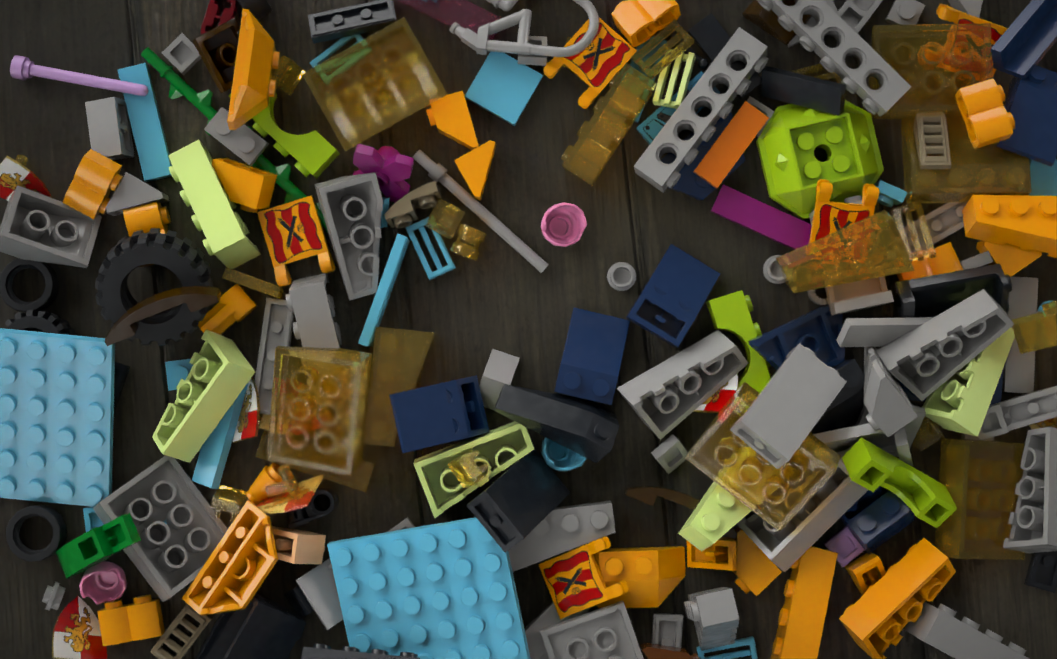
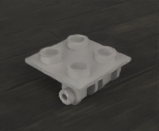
M329 558L322 565H318L295 580L326 630H329L343 620L331 560Z

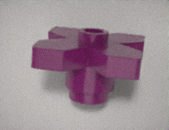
M357 144L353 164L360 170L354 171L353 175L375 172L380 190L386 198H390L389 201L396 203L409 193L410 185L405 179L411 176L414 158L401 155L395 148L390 146H383L376 150L374 147Z

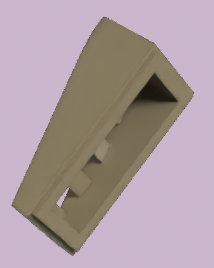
M917 113L915 115L913 133L920 169H950L951 158L945 113ZM941 154V156H927Z
M186 604L150 652L158 659H183L212 618L208 615L198 614L191 606ZM187 614L200 623L198 628L185 619ZM179 624L192 632V636L189 637L177 628ZM171 635H175L185 645L183 647L170 638ZM166 644L168 647H170L178 654L174 656L165 648H163V646Z

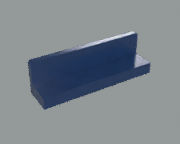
M1032 0L992 46L991 53L994 69L1021 79H1025L1057 41V0Z

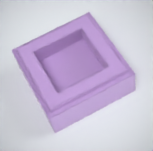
M847 526L824 543L828 551L838 553L836 561L841 567H845L865 551Z

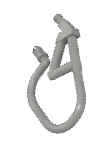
M518 0L486 1L492 3L495 8H500L507 12L512 9ZM572 0L580 5L588 14L589 27L580 41L567 47L528 43L532 11L529 9H522L480 26L478 34L469 28L461 27L457 22L451 25L449 31L452 34H456L463 43L480 55H487V51L522 55L570 57L585 50L594 40L599 28V16L590 0ZM519 24L517 42L489 40L490 35Z

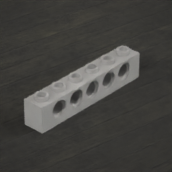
M757 0L767 11L771 9L779 17L778 22L784 29L789 32L793 30L800 37L799 42L807 51H814L821 58L820 63L830 73L835 72L842 79L841 84L846 85L847 91L852 94L856 92L864 100L862 104L870 113L874 115L877 113L879 116H882L911 88L824 0H795L794 6H786L782 0ZM803 15L813 16L816 26H806L802 20ZM824 36H833L837 41V47H827L824 43ZM846 56H853L857 60V69H851L846 65ZM871 76L877 79L879 83L878 90H872L867 86V77Z
M739 27L634 165L635 173L663 193L667 187L672 189L680 179L681 174L679 171L685 163L690 165L698 155L699 151L697 148L701 142H708L716 131L714 125L720 117L725 119L734 106L732 101L738 94L742 96L751 84L749 79L754 72L760 73L769 60L766 57L768 46ZM735 61H741L746 65L741 71L733 70L730 66ZM718 84H724L729 89L724 94H717L713 91V88ZM700 107H707L711 110L710 115L707 117H699L695 112ZM682 130H690L694 133V136L690 140L684 141L678 137V134ZM665 153L676 155L675 161L670 164H665L660 159Z

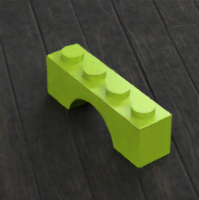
M275 93V97H269L268 107L252 118L255 121L252 127L264 138L269 134L276 141L273 147L285 158L289 154L297 160L294 166L307 177L311 173L317 179L340 153L316 130L303 135L289 134L281 130L274 118V104L277 98Z
M740 290L709 300L706 304L714 329L734 334L745 347L749 364L746 365L743 374L738 379L736 397L741 412H746L770 381L771 377L767 367L771 365L749 345L748 341L762 335L758 323H753L750 312L753 311V305L749 295H744L743 291Z
M862 437L842 457L852 481L871 492H874L879 486L890 490L911 509L916 517L935 528H938L957 510L945 485Z

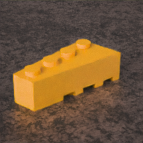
M972 195L962 210L965 237L1002 246L1004 243L1018 246L1019 250L1028 252L1031 250L1048 253L1049 257L1057 258V196Z
M923 538L917 544L911 546L907 554L900 561L890 566L886 574L879 581L869 586L865 594L858 601L848 606L839 620L856 644L872 659H886L887 657L883 655L885 650L891 643L896 646L903 638L899 634L908 622L912 621L915 623L921 616L924 602L926 600L933 601L956 573V570L946 555Z
M811 546L790 567L792 568L790 579H787L785 584L784 596L786 597L779 614L778 629L770 659H817L838 553Z

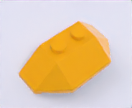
M249 9L242 10L227 118L229 130L238 129L267 108L269 97H275L276 80L272 79L273 69H279L280 52L275 50L274 40Z
M247 500L182 597L198 614L204 616L246 609L278 561L270 517L254 503Z
M684 546L608 548L593 554L606 587L622 581H626L629 586V592L597 604L596 606L599 609L622 600L626 608L659 607L686 576Z

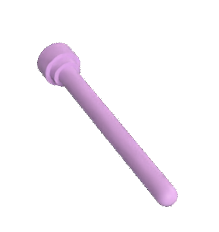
M18 55L13 57L10 65L11 77L20 80L36 76L138 96H146L149 91L148 87L143 84L35 65L28 57Z

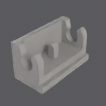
M110 97L85 102L91 149L111 160L133 158L132 134L125 100Z

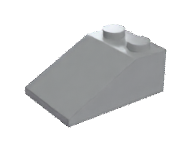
M17 185L8 200L0 226V252L23 260L87 268L102 216L98 215L95 219H92L62 203V201Z

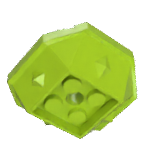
M846 100L844 112L839 116L795 104L779 106L775 109L756 140L769 197L802 220L809 219V213L815 209L816 186L819 179L829 180L833 185L829 201L844 202V199L858 195L862 197L863 185L866 183L875 184L884 171L871 113ZM815 148H823L827 152V160L825 162L818 161L815 158Z

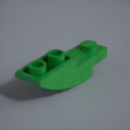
M130 513L73 539L58 549L56 555L66 579H69L141 541V538Z

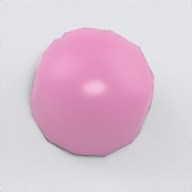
M565 202L551 206L544 213L541 221L544 238L553 246L567 247L578 242L587 227L584 212L575 204Z
M106 561L86 569L79 585L82 598L89 597L97 605L104 602H113L121 598L127 588L125 572L117 564Z

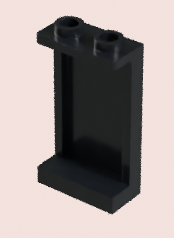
M999 263L895 282L893 318L935 317L982 289L1005 312H1008V292L1012 291L1010 276L1004 274Z
M534 449L515 462L486 490L468 503L467 507L501 549L506 552L523 540L570 494V491Z

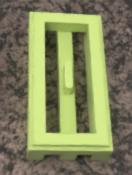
M666 49L652 100L654 105L674 109L680 106L685 99L696 58L695 53L689 52V54H684L683 51L673 52L672 49ZM675 60L665 99H662L671 62ZM684 61L686 65L676 102L671 101L681 63Z

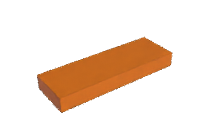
M745 101L693 172L717 189L769 117Z

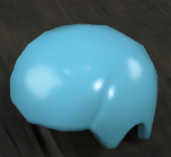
M546 437L542 441L541 454L547 465L554 470L568 472L582 466L587 459Z

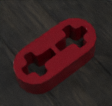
M210 0L201 25V34L207 32L209 28H215L217 20L220 21L219 25L235 18L238 9L237 1L227 0L231 7L224 8L222 16H219L221 9L217 3L224 0Z

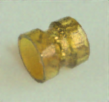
M459 224L457 230L458 238L456 242L452 243L450 252L477 261L480 254L478 250L479 245L484 242L487 234L473 227ZM462 241H464V242H466V243H469V244H472V245H474V247H473V246H470V245H468V244L462 243Z

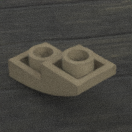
M433 181L418 187L392 205L384 214L390 227H408L413 221L419 220L416 209H428L434 207L437 202L442 201L443 198L437 183Z

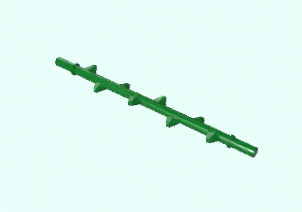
M147 47L141 53V56L161 74V78H165L171 83L168 97L174 100L184 96L208 118L209 123L217 113L211 106L213 92L209 89L197 93L173 71L171 65L168 66ZM261 154L252 165L253 167L277 174L276 183L287 193L285 203L307 197L289 180L292 167L290 164L287 163L276 167ZM315 203L321 225L328 234L320 203Z

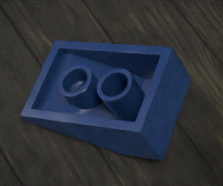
M1036 65L1025 79L1014 76L1010 82L1005 109L1007 112L1012 113L1015 120V129H1013V134L1009 139L997 142L996 146L1052 167L1057 157V73Z
M573 308L554 392L612 405L630 320Z

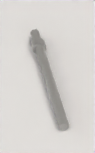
M421 150L416 152L413 156L414 160L429 172L428 176L436 183L440 182L540 273L547 268L548 263L447 174L448 170L440 163L436 164Z

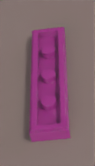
M721 186L710 212L807 256L811 224L728 186Z

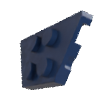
M731 112L725 119L720 117L714 125L716 131L709 141L701 142L697 148L699 153L690 165L685 163L679 171L681 177L672 190L688 194L690 197L702 201L715 189L693 171L732 120ZM691 132L683 140H690L694 136V133ZM668 153L661 161L665 164L673 163L676 155ZM744 154L741 155L725 179L745 162Z
M826 304L748 342L776 370L786 360L787 354L799 343L811 349L816 354V357L827 366L834 367L845 361V347H840L836 341L843 327V314L831 316L829 304Z

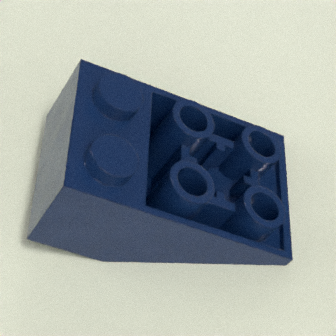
M670 244L626 318L676 348L680 345L694 322L720 273Z
M477 375L389 395L402 453L490 432Z
M879 486L874 492L868 490L840 519L849 528L864 550L870 554L912 523L915 517L911 509L897 495Z

